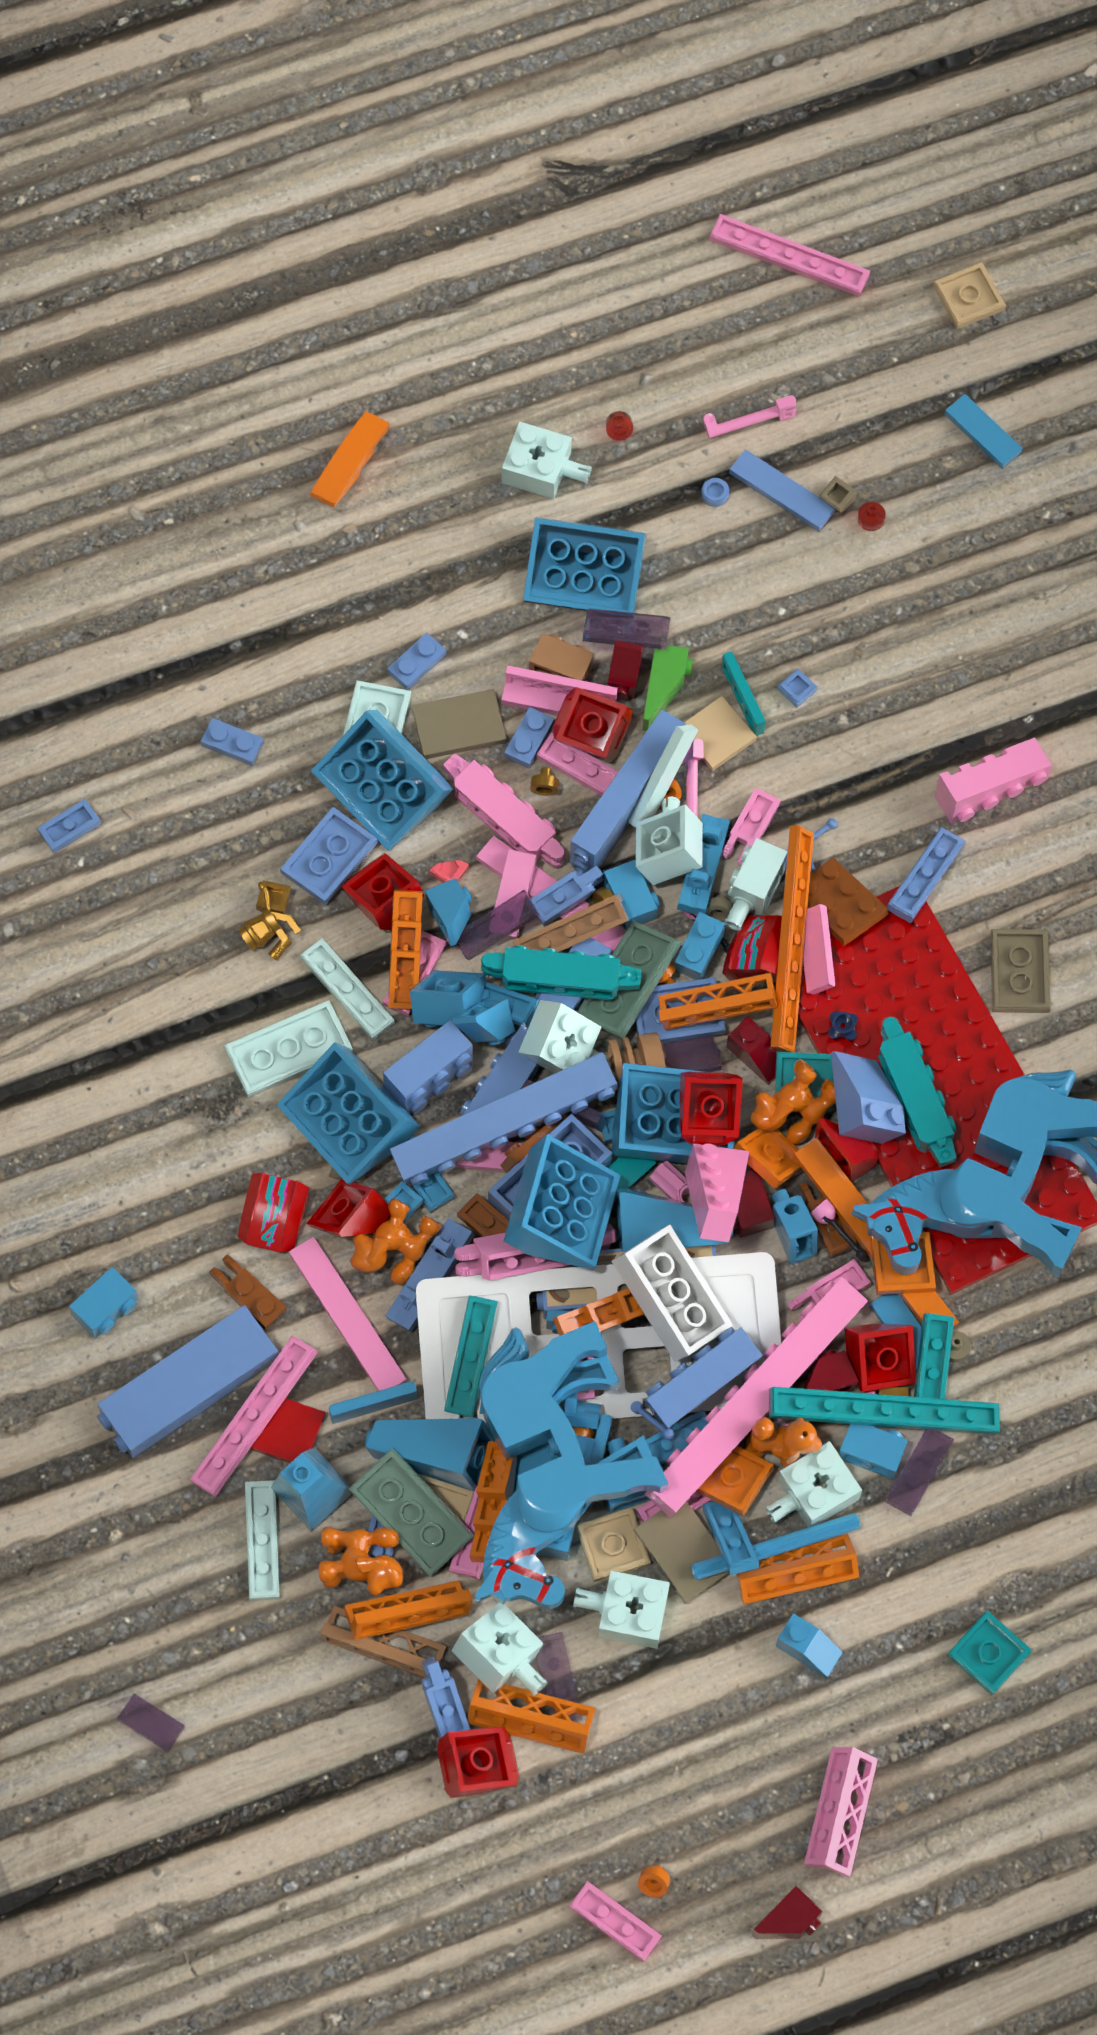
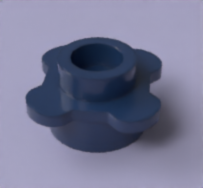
M835 1011L830 1014L831 1028L828 1030L829 1037L832 1039L842 1037L849 1041L854 1040L857 1035L855 1024L858 1022V1017L854 1013ZM845 1024L846 1027L841 1028L840 1025Z

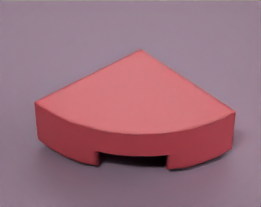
M460 860L440 862L429 870V874L442 883L454 878L459 882L469 869V864Z

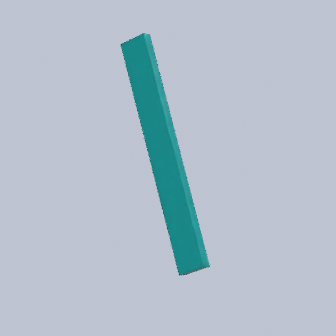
M773 1386L769 1389V1418L796 1420L801 1417L804 1421L995 1435L1000 1432L999 1403Z

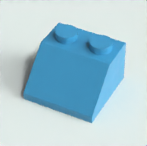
M433 970L410 990L413 1023L424 1024L426 1027H437L446 1024L449 1020L453 1022L452 1018L481 1002L486 982L485 974Z

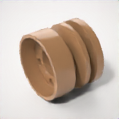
M657 1032L637 1035V1048L632 1049L628 1037H622V1051L619 1050L616 1039L608 1040L606 1060L615 1077L618 1088L623 1063L666 1068L662 1045ZM618 1089V1090H615V1093H616V1096H617V1097H618V1091H619V1089Z

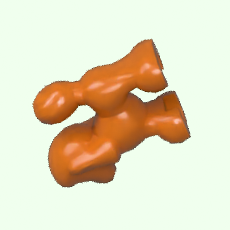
M802 1059L795 1062L793 1067L795 1077L792 1082L782 1086L773 1096L766 1092H760L756 1095L757 1105L750 1115L751 1122L757 1128L771 1131L781 1127L786 1122L789 1113L799 1112L803 1117L802 1120L794 1123L786 1135V1138L794 1145L804 1142L809 1137L812 1126L823 1118L830 1106L836 1103L834 1082L828 1078L821 1085V1094L818 1097L812 1096L808 1086L815 1080L817 1074Z
M393 1197L388 1204L391 1214L390 1220L383 1222L378 1227L374 1238L364 1234L353 1237L355 1250L350 1263L358 1271L372 1273L384 1266L387 1261V1251L399 1250L404 1255V1258L392 1269L390 1277L395 1284L403 1285L407 1283L414 1272L416 1261L424 1255L427 1243L440 1231L442 1225L424 1215L418 1226L420 1232L413 1235L403 1222L410 1207Z
M763 1417L756 1420L751 1431L747 1434L744 1450L760 1458L763 1457L764 1452L770 1451L780 1459V1464L786 1468L801 1459V1454L819 1451L823 1445L817 1436L814 1426L804 1421L801 1417L791 1422L788 1426L777 1429L774 1428V1424L769 1418Z
M333 1527L322 1529L321 1541L323 1546H328L327 1553L338 1554L346 1548L340 1561L320 1562L319 1578L326 1588L332 1589L337 1587L344 1578L355 1582L366 1581L368 1583V1591L372 1595H378L385 1589L401 1586L403 1570L398 1561L388 1555H378L375 1558H370L368 1555V1551L373 1545L386 1549L396 1547L399 1542V1536L395 1530L387 1527H380L372 1532L364 1529L341 1531Z

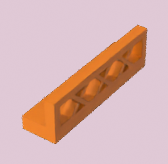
M771 973L658 996L660 1010H658L664 1030L778 1008ZM767 982L768 988L751 991L755 984ZM731 989H735L741 993L723 997L726 991ZM701 995H708L712 998V1000L694 1003ZM677 1000L685 1004L668 1009L666 1005L667 1002Z
M848 1534L832 1537L759 1560V1568L736 1574L743 1604L860 1578L857 1555ZM845 1546L846 1548L837 1551L831 1550L832 1548ZM806 1554H814V1556L811 1557H802ZM780 1560L785 1561V1563H781V1564H774V1563H773V1562H775V1561H780Z
M458 1580L345 1605L344 1612L354 1640L467 1616L470 1613L472 1596L469 1589H462Z
M479 1679L477 1680L469 1707L468 1724L482 1728L504 1726L509 1735L584 1754L596 1708L541 1693L533 1695L530 1690L504 1684L495 1692L498 1698L488 1700L481 1698L480 1694L482 1689L490 1690ZM515 1698L523 1699L527 1705L521 1708L515 1707L511 1704L510 1700ZM543 1706L553 1707L557 1713L549 1716L542 1714L539 1708ZM576 1713L587 1717L585 1724L572 1722L568 1716Z

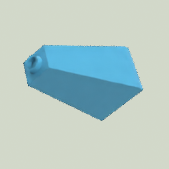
M617 1187L615 1194L618 1246L622 1251L629 1250L668 1225H671L684 1247L729 1244L728 1242L700 1238L691 1203Z
M483 1419L376 1420L373 1429H370L367 1433L365 1448L373 1458L378 1460L394 1448L417 1474L475 1492L488 1441H496Z
M315 1447L302 1452L280 1472L271 1487L311 1532L353 1494L349 1490L351 1486Z

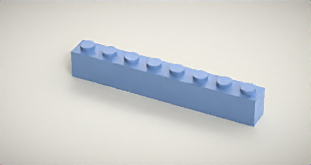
M593 938L575 944L565 951V953L581 951L590 956H598L600 954L611 955V948ZM539 993L535 997L539 1001L562 1003L576 1012L585 999ZM520 1026L518 1031L508 1036L505 1043L507 1048L503 1054L498 1053L490 1066L492 1071L487 1078L483 1076L475 1088L477 1094L472 1101L468 1099L465 1102L460 1115L463 1116L530 1085L541 1066L518 1053L528 1028Z
M603 1052L390 1148V1151L405 1184L409 1185L412 1183L413 1186H417L426 1182L429 1179L428 1176L437 1171L439 1174L446 1173L454 1169L455 1163L465 1159L466 1162L479 1158L482 1155L481 1151L490 1147L495 1150L509 1143L508 1139L519 1135L521 1138L530 1135L535 1131L534 1127L543 1123L546 1125L554 1124L562 1119L561 1115L569 1111L578 1113L588 1107L587 1103L593 1100L604 1101L615 1095L614 1091L619 1089L618 1084Z

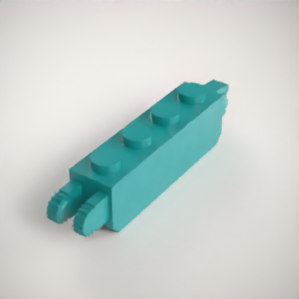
M516 945L512 948L506 947L505 953L487 952L481 959V971L488 977L503 978L502 985L509 991L611 1001L617 996L618 990L639 989L641 983V969L620 964V958H615L610 954L590 956L581 951L559 953L551 948H543L539 951L529 950L525 946Z
M887 1017L884 1019L880 1033L883 1036V1042L880 1047L878 1060L886 1078L903 1105L904 1120L917 1150L924 1153L930 1151L939 1167L952 1164L957 1159L952 1142L954 1132H956V1125L953 1118L945 1113L943 1108L945 1100L941 1091H936L932 1083L934 1076L930 1066L924 1065L921 1058L923 1051L918 1039L914 1040L910 1032L904 1033L897 1019Z

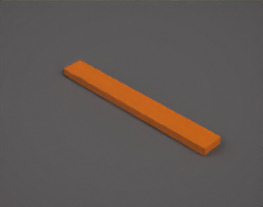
M799 825L790 826L775 991L778 1008H774L771 1048L780 1052L793 1053L795 1052L814 837L812 832Z
M815 1138L795 1152L793 1158L823 1197L832 1203L836 1214L872 1259L870 1242L872 1235H867L866 1222L852 1215L854 1206L868 1203L818 1138ZM936 1291L899 1294L921 1324L923 1313L952 1316L954 1317L953 1328L958 1325L959 1321Z

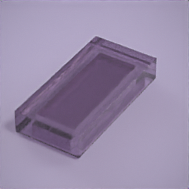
M135 1693L117 1717L119 1722L167 1753L185 1728L182 1723Z

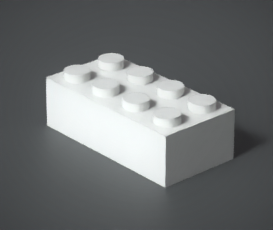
M671 1225L656 1231L612 1260L613 1265L674 1362L690 1355L733 1326Z

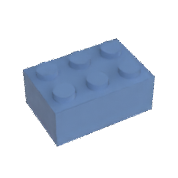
M449 1020L383 1072L384 1087L409 1114L412 1112L417 1114L425 1108L428 1103L427 1101L431 1097L442 1095L449 1088L450 1082L457 1077L459 1079L463 1078L471 1071V1066L473 1065V1045L453 1022Z

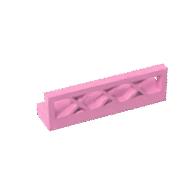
M507 666L506 683L501 704L526 710L531 707L542 713L558 716L565 696L574 687L584 689L617 702V688Z
M854 1747L831 1748L805 1857V1865L811 1868H828L843 1876H851L878 1761L877 1758ZM859 1760L866 1763L863 1776L861 1777L857 1771ZM854 1789L858 1796L855 1806L852 1805L850 1800L851 1792ZM849 1819L851 1829L850 1833L846 1836L843 1826L845 1820ZM840 1848H842L844 1854L842 1866L835 1863L837 1852Z

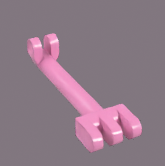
M790 395L777 399L776 406L720 424L716 423L713 414H706L704 416V428L708 437L712 438L778 417L779 421H783L796 415V398Z
M698 738L693 740L681 763L686 765V806L696 817L698 810V761L703 759V741Z

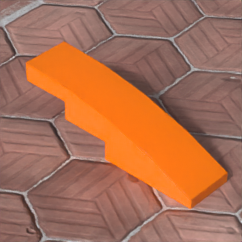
M365 411L325 467L310 492V496L334 508L359 478L362 467L374 454L375 446L388 431L390 423Z
M394 890L388 1008L412 1009L410 990L419 983L422 891Z
M629 1288L557 1316L553 1318L559 1336L593 1321L596 1322L600 1332L645 1314Z
M488 1441L476 1490L479 1500L473 1520L475 1534L469 1555L471 1561L476 1563H484V1556L494 1523L514 1491L517 1456L505 1460L498 1444L492 1441Z

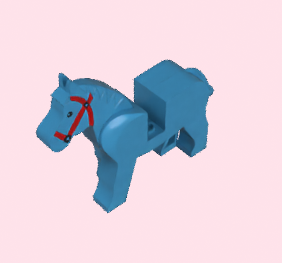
M1070 1069L1059 1072L1031 1073L1006 1081L996 1090L979 1133L974 1153L1008 1167L1007 1175L967 1158L957 1169L938 1170L917 1175L889 1188L871 1204L853 1207L852 1215L866 1222L867 1235H872L884 1245L891 1267L895 1272L901 1275H910L917 1271L922 1255L918 1242L922 1228L927 1227L950 1233L960 1238H1007L1024 1252L1042 1261L1051 1275L1060 1277L1082 1227L1039 1215L1024 1202L1032 1188L1043 1155L1058 1156L1072 1161L1090 1177L1094 1184H1097V1141L1093 1138H1097V1102L1091 1099L1067 1097L1076 1079L1075 1071Z
M595 1321L552 1339L548 1345L530 1358H528L530 1350L522 1331L519 1328H513L502 1346L488 1360L482 1372L480 1395L483 1416L505 1460L548 1443L547 1449L552 1461L518 1475V1489L507 1500L491 1531L484 1556V1582L475 1595L476 1602L493 1597L503 1605L506 1601L522 1599L544 1609L558 1607L565 1596L564 1584L559 1578L545 1573L543 1564L535 1554L570 1531L593 1501L622 1498L639 1491L661 1493L668 1490L669 1483L657 1457H653L644 1435L597 1464L585 1465L575 1432L559 1406L567 1397L581 1391H612L619 1388V1380L607 1356V1346ZM586 1357H596L586 1361H580L581 1359Z

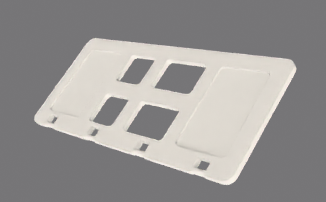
M759 1252L691 1258L733 1324L731 1327L734 1330L742 1327L762 1355L773 1343L777 1346L781 1344L775 1263L770 1254ZM613 1264L596 1265V1268L593 1270L583 1267L546 1269L495 1280H486L481 1275L432 1278L420 1281L416 1287L426 1419L460 1418L458 1414L444 1412L469 1295L498 1301L484 1363L485 1368L488 1360L502 1346L513 1328H519L522 1331L530 1350L528 1358L537 1354L552 1339L559 1336V1334L534 1335L532 1333L529 1304L531 1292L593 1287L596 1290L598 1301L617 1293L618 1286L625 1284ZM617 1325L600 1333L607 1346V1356L619 1380V1388L612 1391L604 1390V1393L601 1396H595V1399L577 1400L601 1404L599 1420L601 1413L610 1415L613 1419L642 1416L633 1413L630 1407L635 1401H639L643 1405L642 1398H647L648 1395L645 1392L628 1393L626 1391L623 1352L626 1349L664 1346L652 1326L623 1328L621 1325ZM716 1337L690 1355L675 1362L670 1355L671 1372L684 1362L687 1366L695 1361L692 1356L703 1347L709 1345L713 1348L719 1342ZM763 1356L690 1412L712 1411L716 1406L721 1410L728 1402L724 1399L727 1393L735 1385L741 1388L747 1381L743 1376L754 1364L760 1367L766 1359ZM479 1386L474 1412H477V1417L485 1422L483 1414H479L481 1404ZM649 1408L644 1409L651 1416L653 1415Z

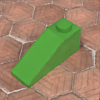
M655 644L642 731L649 729L661 710H665L684 685L685 675L691 676L693 659H688L689 648Z

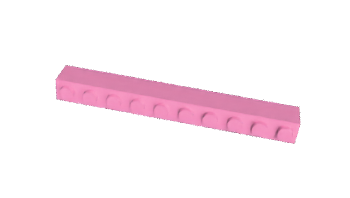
M843 1277L836 1284L830 1281L819 1294L823 1298L816 1305L811 1301L801 1312L804 1319L798 1325L792 1322L781 1334L785 1340L779 1346L773 1343L763 1354L766 1361L760 1367L754 1364L743 1376L747 1380L741 1388L735 1385L727 1393L724 1399L728 1402L720 1410L716 1406L706 1416L705 1420L708 1424L701 1431L696 1427L686 1438L685 1441L689 1445L683 1452L677 1448L666 1460L670 1465L664 1471L669 1483L668 1490L661 1493L646 1491L645 1495L670 1518L751 1431L756 1420L762 1418L769 1411V1389L772 1386L790 1388L868 1302Z

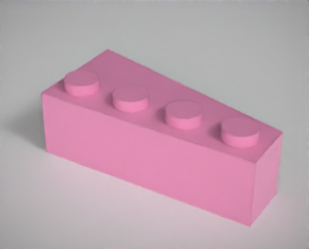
M1032 738L1004 749L1000 757L990 754L983 757L974 767L967 763L959 766V771L953 775H950L948 771L939 774L934 797L951 824L957 821L965 822L972 818L975 812L983 808L989 810L995 807L1001 799L1016 797L1023 792L1024 788L1032 784L1033 786L1042 784L1048 779L1052 765L1037 740Z
M693 1143L685 1175L701 1239L729 1242L738 1213L750 1151L722 1148L713 1144L701 1145Z

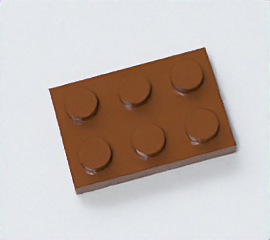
M834 857L810 873L807 909L819 904L825 905L827 907L829 932L844 946L888 915V908Z

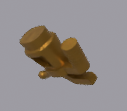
M259 882L258 887L264 893L265 911L261 915L245 921L243 926L238 929V932L252 951L258 947L262 948L277 934L280 940L268 953L277 961L292 944L279 925L278 920L287 921L296 935L301 932V929L291 915L270 911L269 891L264 882Z

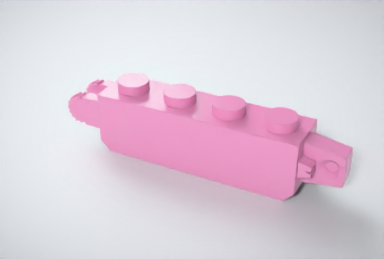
M456 754L452 755L443 764L444 771L455 782V798L515 851L536 855V862L541 858L553 868L556 867L557 869V867L563 866L565 851L563 846H560V843L556 840L554 825L545 818L542 820L537 816L534 808L527 801H520L508 784L505 782L501 784L495 779L490 768L484 764H478L475 760L469 763Z
M610 1223L607 1224L602 1246L615 1242V1231ZM505 1233L474 1238V1244L458 1247L454 1250L456 1260H465V1262L456 1264L457 1275L464 1277L481 1274L482 1278L486 1280H495L570 1265L527 1255L504 1242Z

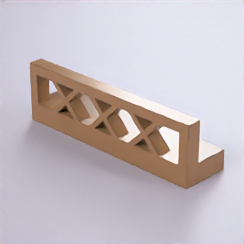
M619 893L512 942L514 946H525L529 950L540 951L543 948H551L560 952L629 921V918L621 903L623 899Z
M333 1606L328 1622L324 1623L320 1633L321 1641L423 1678L427 1677L422 1665V1661L426 1659L419 1657L416 1652L424 1648L438 1651L435 1661L437 1660L440 1665L447 1648L445 1645L404 1630L390 1632L389 1634L391 1635L388 1637L380 1634L382 1639L379 1641L369 1638L354 1640L351 1630L347 1631L334 1626L337 1615L347 1618L344 1609ZM400 1637L407 1641L410 1650L403 1651L391 1647L388 1642ZM411 1642H414V1643L419 1644V1645L416 1646V1647H413V1645H412Z

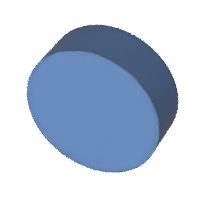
M719 478L707 480L702 486L701 496L703 501L711 507L724 505L729 498L728 484Z

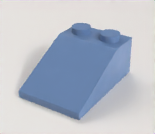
M832 1052L831 1061L839 1135L883 1144L905 1134L903 1105L878 1062L841 1052Z

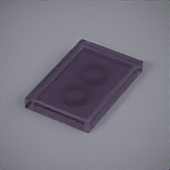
M589 608L587 609L582 641L614 645L615 640L642 645L643 648L666 650L671 617Z

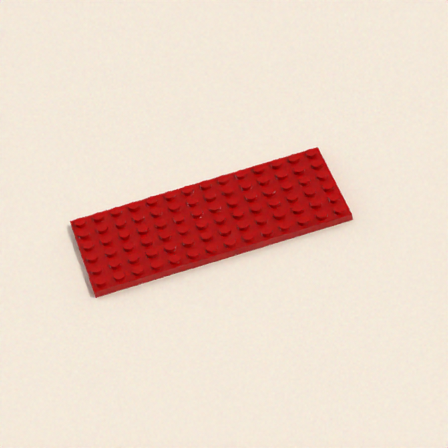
M900 886L878 895L876 898L887 907ZM927 901L911 923L888 911L886 917L845 946L829 932L835 986L814 995L807 993L804 962L802 963L798 1019L816 1052L819 1054H831L836 1051L876 1060L881 1067L878 1055L883 1042V1036L880 1033L882 1023L885 1018L894 1017L899 1021L898 1024L901 1025L904 1033L910 1032L913 1039H918L923 1051L921 1058L924 1065L930 1066L934 1076V1081H932L936 1091H941L945 1100V1106L943 1107L945 1113L953 1118L956 1125V1132H954L952 1142L957 1159L956 1162L943 1167H939L930 1151L924 1153L917 1150L906 1122L905 1134L883 1144L873 1142L878 1150L877 1163L890 1186L893 1187L905 1180L927 1172L957 1169L967 1158L1007 1175L1008 1167L976 1154L974 1150L996 1090L1006 1081L1024 1076L1025 1074ZM835 1011L854 1013L858 1017V1022L855 1024L857 1035L854 1040L849 1041L842 1037L832 1039L829 1037L828 1030L831 1028L829 1017L831 1013ZM845 1024L840 1025L841 1028L846 1027ZM1043 1155L1034 1183L1024 1203L1039 1215L1082 1227L1080 1233L1096 1226L1097 1201L1076 1164L1062 1157ZM923 1228L924 1232H929L933 1264L950 1295L1033 1256L1021 1250L1007 1238H960L939 1230Z

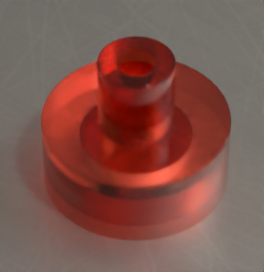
M616 411L607 417L605 422L606 432L611 439L622 441L631 436L633 421L629 414L623 411Z
M876 502L864 503L858 511V524L866 531L879 530L885 522V509Z

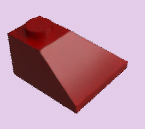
M824 1118L817 1121L814 1139L818 1138L851 1182L877 1165L878 1150L873 1142L839 1135L838 1124Z
M341 1179L306 1224L311 1228L333 1235L347 1237L376 1233L378 1227L383 1222H386L391 1214L388 1203L374 1188L354 1182L349 1185Z
M867 1324L844 1328L846 1354L858 1378V1387L861 1392L915 1384L916 1367L912 1325Z

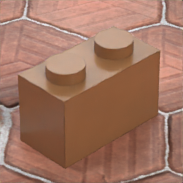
M542 633L529 661V670L586 681L594 665V653L585 646L569 644L557 635L549 636Z

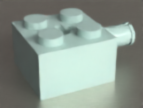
M519 421L502 466V484L554 499L561 478L566 476L587 483L592 466H586L569 460L572 437Z
M668 797V805L666 798L662 800V813L636 822V868L652 885L691 872L692 869L702 868V822L686 805L680 806V801L676 797Z
M758 838L755 839L752 847L747 845L741 858L743 863L740 870L735 869L729 882L731 887L728 896L731 897L730 902L733 906L727 919L724 921L728 928L739 931L747 915H764L784 875L788 851Z
M540 1000L518 1053L555 1074L600 1053L594 1050L593 1047L601 1026L562 1003Z
M829 1441L819 1451L805 1455L779 1472L778 1482L786 1495L765 1506V1511L768 1516H772L770 1517L771 1521L776 1523L779 1519L796 1510L807 1527L822 1523L860 1500L862 1489ZM815 1482L824 1483L825 1488L823 1489L821 1486L815 1487L814 1484Z
M611 1571L607 1591H604L602 1594L577 1588L573 1607L600 1611L599 1614L602 1616L598 1637L657 1649L670 1582ZM632 1605L638 1606L636 1614L630 1613Z
M498 1603L462 1632L451 1650L493 1694L514 1677H517L533 1695L540 1692L547 1684V1681L529 1665L535 1659L544 1643L505 1604Z

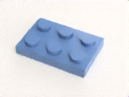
M332 807L280 868V872L326 905L377 845L378 838Z
M716 977L656 986L635 1020L638 1035L657 1032L662 1044L725 1034L724 1019L664 1030L658 1011L660 1010L659 995L717 984ZM701 995L694 1003L712 1000V998L708 995ZM678 1000L666 1003L667 1009L685 1005Z

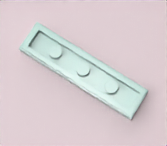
M692 724L675 728L629 818L628 823L635 828L636 822L655 816L699 730Z
M323 938L300 954V959L372 1041L395 1024L393 1017Z
M275 1480L245 1482L250 1601L280 1599L276 1493L271 1489Z

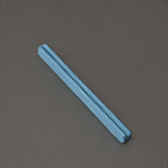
M852 1513L754 1544L752 1547L759 1561L860 1528V1521L857 1514ZM722 1555L691 1565L692 1575L694 1579L698 1580L728 1571Z

